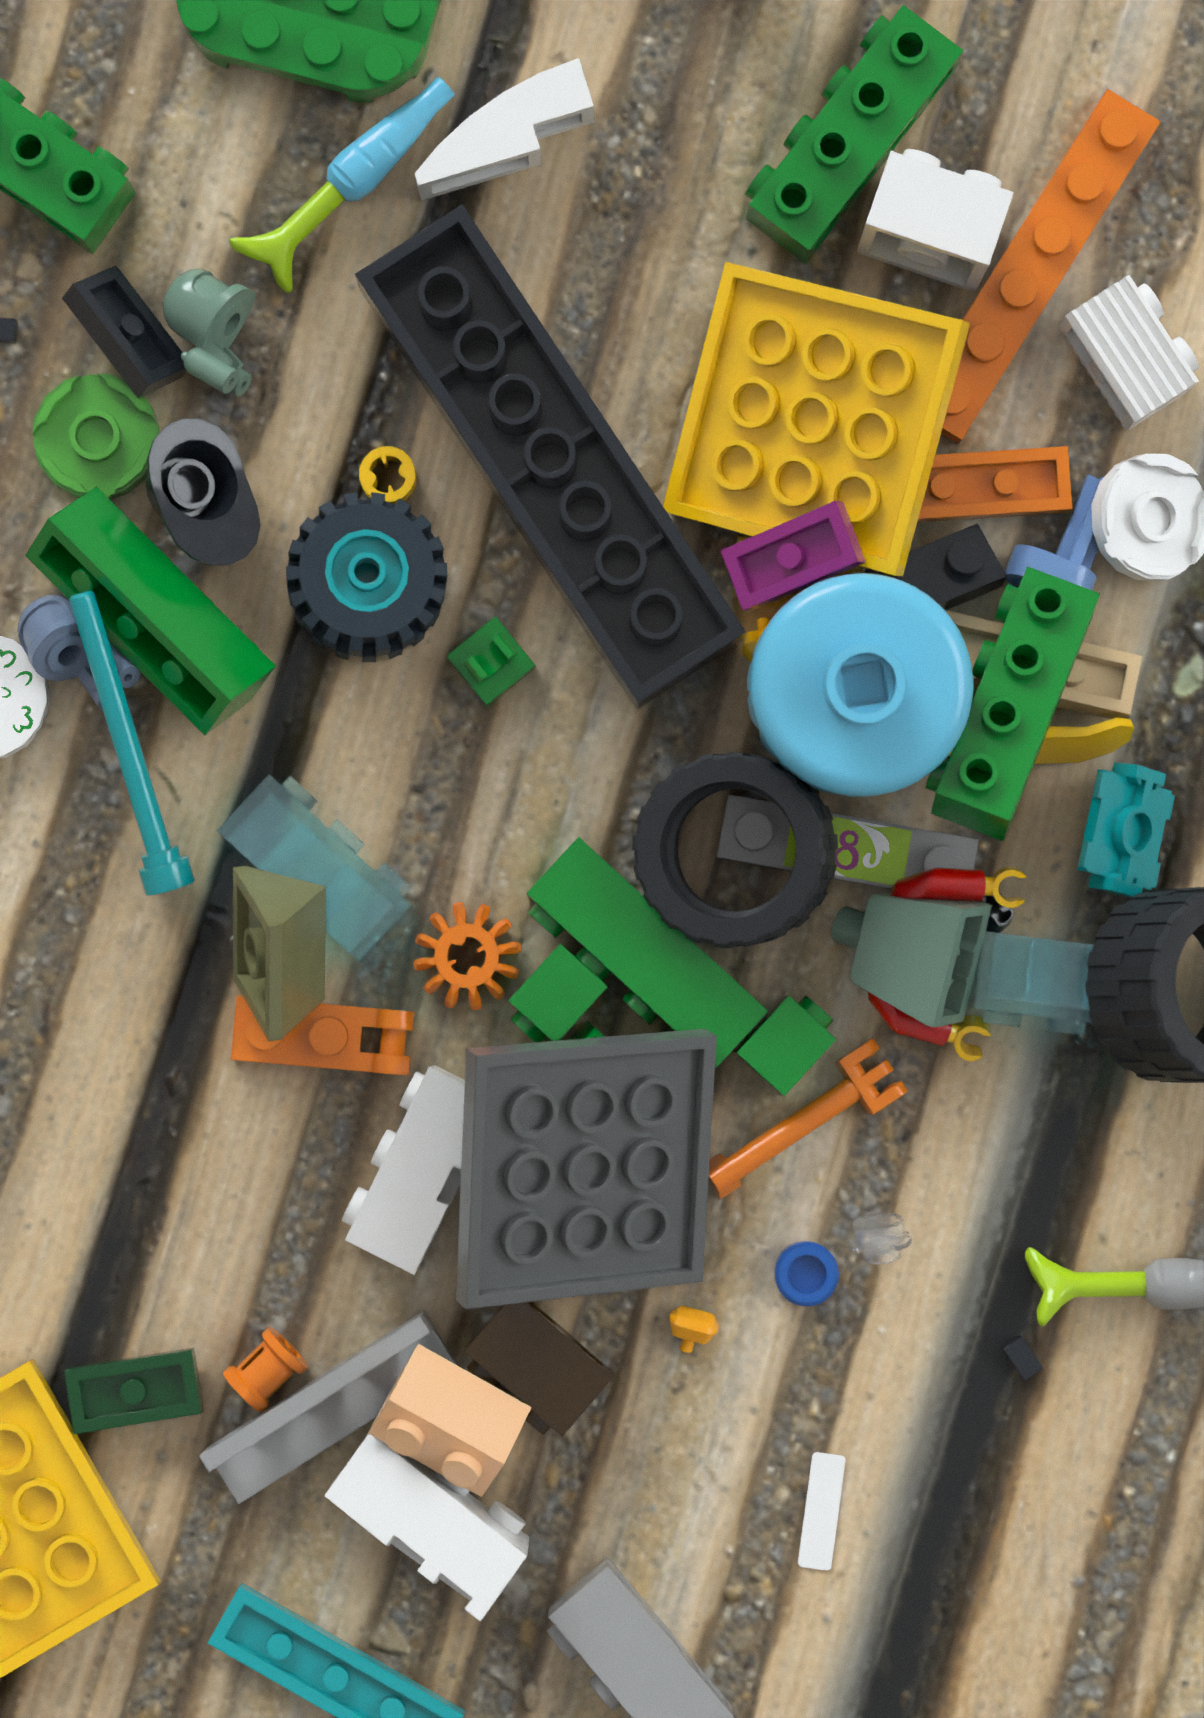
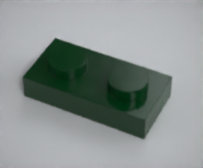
M195 1348L70 1367L64 1370L74 1434L197 1415L204 1412Z

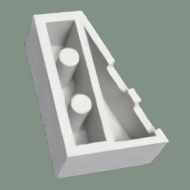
M435 1065L429 1066L425 1075L417 1071L415 1072L399 1104L400 1107L408 1111L397 1133L389 1129L386 1130L370 1162L379 1167L378 1173L369 1191L361 1187L357 1188L341 1220L351 1226L345 1241L413 1275L418 1271L461 1185L465 1080Z
M370 1434L366 1435L324 1495L386 1546L394 1545L421 1566L417 1571L429 1581L436 1584L440 1579L467 1598L470 1602L465 1607V1610L480 1622L527 1557L529 1536L521 1531L526 1523L515 1512L498 1501H494L490 1508L469 1494L470 1491L468 1489L451 1484L443 1475L409 1456L394 1452L386 1443Z

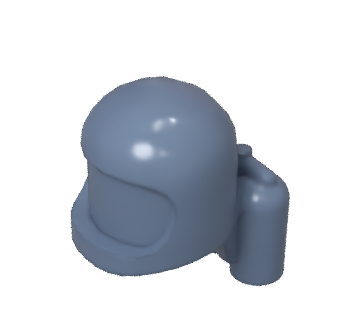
M53 594L42 596L32 601L21 614L17 628L19 641L32 667L40 676L52 681H64L78 677L96 705L103 711L69 599L66 596ZM109 641L123 688L135 685L140 678V671Z

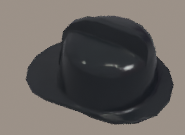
M182 418L165 426L153 439L147 458L146 490L147 497L154 511L163 519L165 527L176 546L190 558L210 566H230L246 558L257 544L261 524L257 504L233 441L218 426L203 419Z

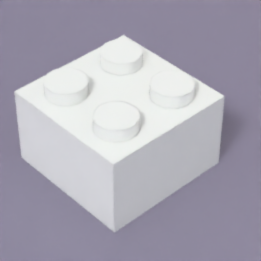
M906 149L903 155L890 151L856 253L975 293L990 264L1014 192L1001 188V180L985 172L966 170L965 174L962 175L941 168V161L938 158L923 151Z

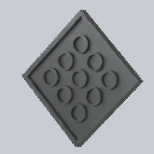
M706 1029L466 1048L456 1301L465 1309L703 1282L717 1038L715 1034Z

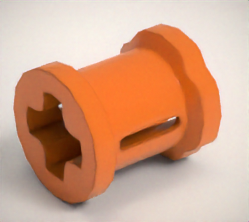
M270 1326L262 1333L264 1341L237 1367L229 1366L223 1372L225 1379L251 1407L260 1413L270 1406L268 1399L294 1373L302 1375L309 1368V1365L295 1347Z

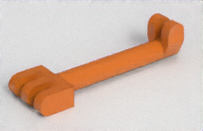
M874 1038L867 1040L834 1062L845 1078L843 1081L727 1158L721 1153L710 1158L708 1181L713 1187L712 1191L718 1200H721L742 1186L740 1179L857 1101H860L870 1116L908 1092L901 1080L890 1084L881 1093L875 1087L874 1083L894 1070L888 1059L880 1062L867 1072L860 1064L861 1061L872 1057L880 1049Z

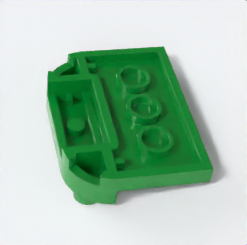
M176 0L188 36L211 62L227 69L229 63L341 92L347 94L348 100L352 102L373 103V98L381 97L397 90L409 81L411 77L415 79L420 72L427 54L441 0Z

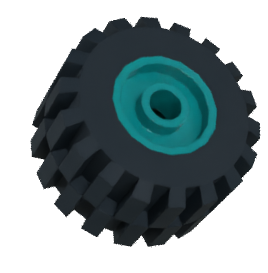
M371 492V499L358 500V493L344 495V502L334 506L330 500L320 506L319 515L313 520L307 517L299 527L300 535L296 541L292 540L288 552L289 561L286 567L290 606L293 607L296 620L302 630L307 629L312 635V641L319 647L324 649L325 646H328L335 650V656L349 660V656L353 655L362 657V662H376V656L388 654L389 659L402 655L403 648L412 644L415 647L424 639L427 629L430 626L433 627L439 617L440 609L444 602L448 577L447 563L444 562L443 557L444 547L440 537L435 538L431 533L432 524L423 514L418 518L411 513L410 504L398 499L396 505L385 502V494Z

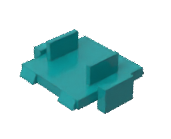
M1114 762L1112 772L1097 770L1077 867L1079 871L1092 874L1088 884L1089 888L1124 897H1132L1142 893L1143 889L1152 890V888H1156L1161 863L1157 861L1165 822L1171 818L1175 795L1171 794L1172 791L1161 788L1165 783V773L1141 765Z

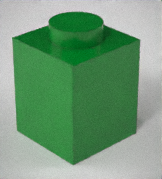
M559 944L508 1000L518 1009L510 1020L535 1043L541 1042L546 1036L552 1041H560L608 986L563 945Z
M806 995L798 1003L790 996H785L734 1053L780 1095L785 1096L835 1042L836 1038L826 1030L833 1022V1019Z

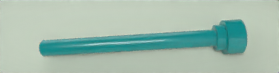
M89 590L72 595L69 599L146 850V854L141 856L144 867L138 870L145 894L147 896L156 895L184 887L195 881L187 855H180L178 845L171 846L95 594Z

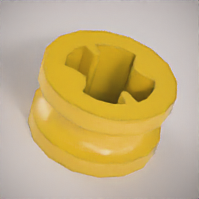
M381 446L370 451L363 458L359 468V481L365 495L369 499H371V492L385 494V502L396 505L398 499L406 502L413 495L417 485V472L411 458L403 450L393 446ZM388 461L397 462L400 464L398 473L404 484L396 491H393L392 486L389 485L388 493L376 490L378 480L372 472L373 469L381 462H383L385 468H388Z

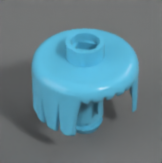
M857 573L832 577L804 589L791 598L775 614L761 633L754 647L753 660L747 675V690L750 692L748 697L750 718L752 723L759 729L760 741L769 755L776 758L782 768L788 770L812 788L829 794L844 795L845 797L878 796L906 788L930 774L946 759L959 741L966 726L973 699V671L969 652L958 627L948 613L929 595L915 586L889 576Z

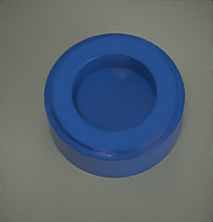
M795 1242L787 1246L779 1254L775 1262L774 1280L776 1286L788 1301L796 1305H818L833 1294L838 1284L839 1270L835 1258L824 1246L816 1242Z

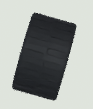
M728 752V754L712 753L700 756L694 762L683 763L671 771L672 774L664 781H659L650 792L652 794L646 805L641 807L637 817L638 826L632 840V850H634L635 865L633 868L636 880L640 881L644 891L643 897L650 908H654L662 917L660 920L669 928L680 931L685 935V938L696 943L705 942L719 948L747 947L787 935L786 932L800 927L810 918L809 915L816 906L822 904L828 894L826 890L830 880L834 879L837 867L835 855L836 849H838L837 834H834L831 821L833 817L828 806H825L820 799L818 790L782 768L772 758L737 752ZM728 789L750 790L771 800L788 819L795 839L794 866L784 887L768 902L744 911L721 909L707 903L696 895L682 874L678 858L680 831L690 811L706 797Z
M1204 887L1152 890V892L1139 893L1130 897L1128 902L1118 905L1109 914V919L1104 925L1100 926L1095 936L1096 941L1092 951H1089L1086 965L1088 967L1087 981H1085V995L1088 997L1090 1008L1088 1013L1092 1026H1095L1099 1034L1100 1043L1106 1052H1110L1118 1065L1125 1070H1131L1137 1077L1148 1081L1204 1083V1025L1196 1036L1192 1034L1182 1017L1176 995L1177 965L1182 949L1191 934L1197 938L1204 949Z

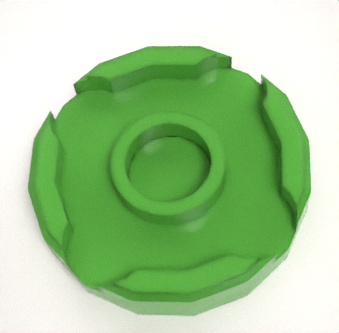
M96 373L97 375H86L83 377L79 375L64 380L47 394L34 417L33 444L39 466L58 488L77 498H80L96 486L109 499L128 494L146 479L148 473V454L153 439L160 432L154 410L144 397L138 399L127 383L114 375Z

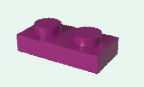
M833 501L720 550L743 611H753L866 563L844 502Z

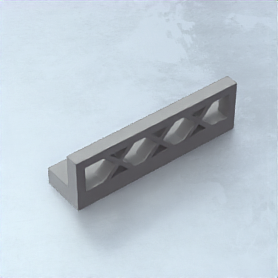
M423 1310L272 1405L264 1412H261L207 1446L199 1457L208 1472L215 1468L218 1470L237 1503L240 1504L376 1418L398 1375L418 1344L456 1365L457 1362Z

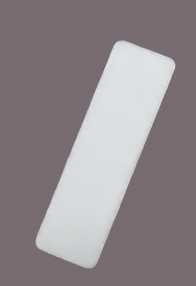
M815 1452L812 1455L798 1565L800 1567L826 1571L831 1569L846 1463L844 1456Z

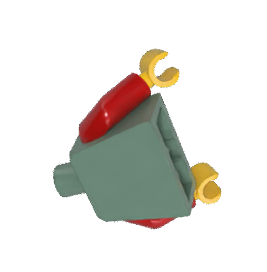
M1007 866L997 870L992 877H985L983 870L936 867L897 880L891 892L872 894L867 902L865 912L848 906L843 907L838 912L832 925V939L834 942L856 949L850 973L851 979L855 985L868 992V1000L893 1032L938 1046H944L946 1042L954 1043L956 1053L965 1061L973 1062L983 1056L982 1048L967 1044L962 1040L963 1036L969 1032H977L987 1037L991 1036L990 1025L984 1018L977 1015L965 1016L992 905L981 901L984 896H994L1000 905L1007 908H1015L1024 903L1025 900L1022 897L1006 898L999 894V885L1004 878L1010 876L1027 878L1021 870Z

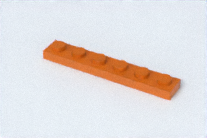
M1109 89L1103 94L963 318L964 321L970 322L941 431L942 434L958 444L962 441L1161 122Z

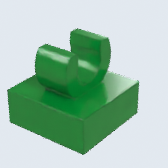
M496 616L447 655V659L486 707L490 706L536 668L534 662Z

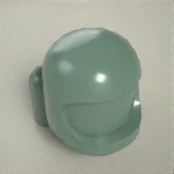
M190 269L180 274L168 287L163 300L164 318L171 330L196 346V348L191 349L189 352L185 351L181 354L186 371L224 394L230 392L239 397L248 389L252 376L242 369L243 362L229 347L251 312L255 302V293L242 284L228 286L215 278L207 270Z

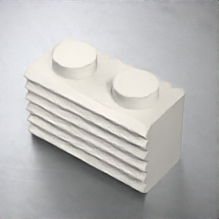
M1130 275L1125 276L1119 282L1114 283L1108 289L1103 290L1078 308L1069 312L1059 324L1061 333L1066 337L1068 344L1072 346L1074 353L1079 357L1081 364L1086 368L1088 375L1093 378L1095 385L1100 389L1102 396L1107 400L1108 405L1113 409L1115 416L1121 421L1126 431L1189 392L1199 382L1193 373L1199 368L1193 351L1181 337L1178 336L1173 340L1170 338L1159 321V318L1164 316V310L1159 299L1148 285L1142 284L1137 287Z

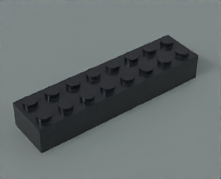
M463 204L355 273L359 289L637 710L743 641L746 631Z

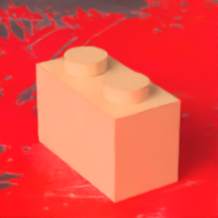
M418 1344L398 1375L368 1434L386 1443L394 1452L409 1456L443 1475L451 1484L466 1488L482 1497L505 1464L531 1407Z

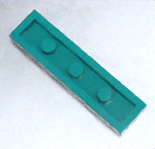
M241 1583L207 1643L337 1718H463L465 1710L244 1583Z

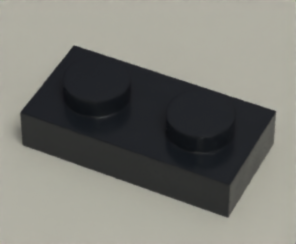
M117 265L72 284L62 297L63 301L138 399L181 379L187 372L184 367V361L181 359L183 352Z
M978 523L909 551L903 576H894L869 568L864 572V574L889 576L915 586L929 595L944 610L1002 587L1007 577Z

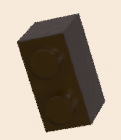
M534 1302L501 1305L468 1343L464 1351L473 1359L467 1366V1369L473 1375L498 1389L503 1385L521 1402L531 1407L525 1421L543 1435L550 1428H553L563 1437L613 1378V1371Z

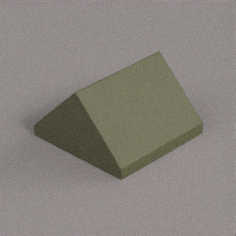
M249 866L233 867V980L268 1041L281 1040L325 1000L326 886Z

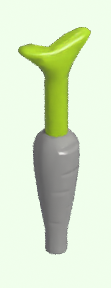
M1028 1247L1025 1252V1260L1030 1272L1043 1292L1036 1310L1037 1321L1042 1327L1048 1323L1064 1304L1077 1297H1144L1155 1308L1166 1310L1204 1307V1260L1159 1258L1153 1260L1143 1271L1076 1272L1046 1259L1031 1247Z

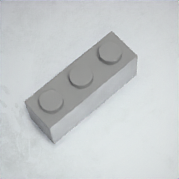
M606 1557L549 1606L548 1617L554 1624L547 1629L548 1634L570 1660L580 1655L594 1671L595 1675L589 1679V1682L610 1709L614 1710L621 1704L632 1718H734L732 1704L609 1557Z

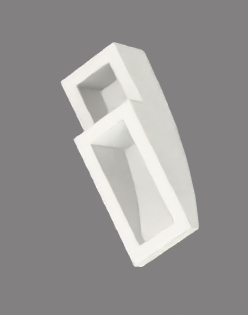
M579 58L540 72L504 91L463 121L435 148L414 173L421 201L541 165L538 139L594 123V105Z

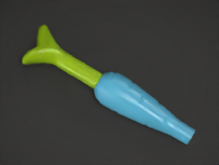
M437 77L419 95L391 112L339 152L327 168V182L281 227L253 237L229 238L231 248L249 258L269 264L276 284L286 293H291L293 291L292 261L297 245L345 200L347 202L360 201L380 184L411 148L434 115L455 96L452 89L440 77Z

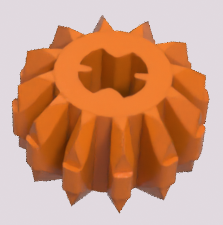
M462 902L454 903L453 914L457 925L451 928L444 917L435 912L430 916V921L442 933L439 940L437 941L421 933L417 934L415 939L418 945L435 949L434 957L414 960V969L426 971L437 968L439 974L426 982L423 989L428 994H432L438 991L446 981L451 984L445 997L444 1004L446 1007L455 1008L459 1002L461 990L465 988L468 989L471 1009L480 1010L482 1008V998L478 987L485 984L491 995L495 999L501 1000L505 997L506 993L492 979L496 972L510 979H517L520 974V970L516 967L500 963V956L520 953L522 951L521 944L519 942H509L498 946L496 939L509 931L512 924L508 919L504 918L498 921L489 932L485 930L484 927L491 908L485 904H481L478 908L474 924H467L465 905ZM469 938L476 939L482 944L477 951L479 953L485 952L486 954L485 963L481 968L471 966L466 975L460 974L453 968L459 962L455 959L450 961L451 950L454 945L464 947Z

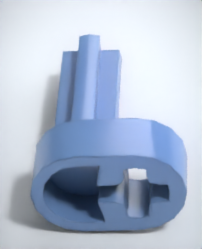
M1091 475L1085 477L1056 554L1030 545L1018 544L1014 546L1005 569V574L1007 575L1005 580L1009 584L1019 588L1028 566L1093 590L1097 576L1090 569L1097 554L1098 545L1092 532L1091 505L1098 485L1104 477L1100 479Z

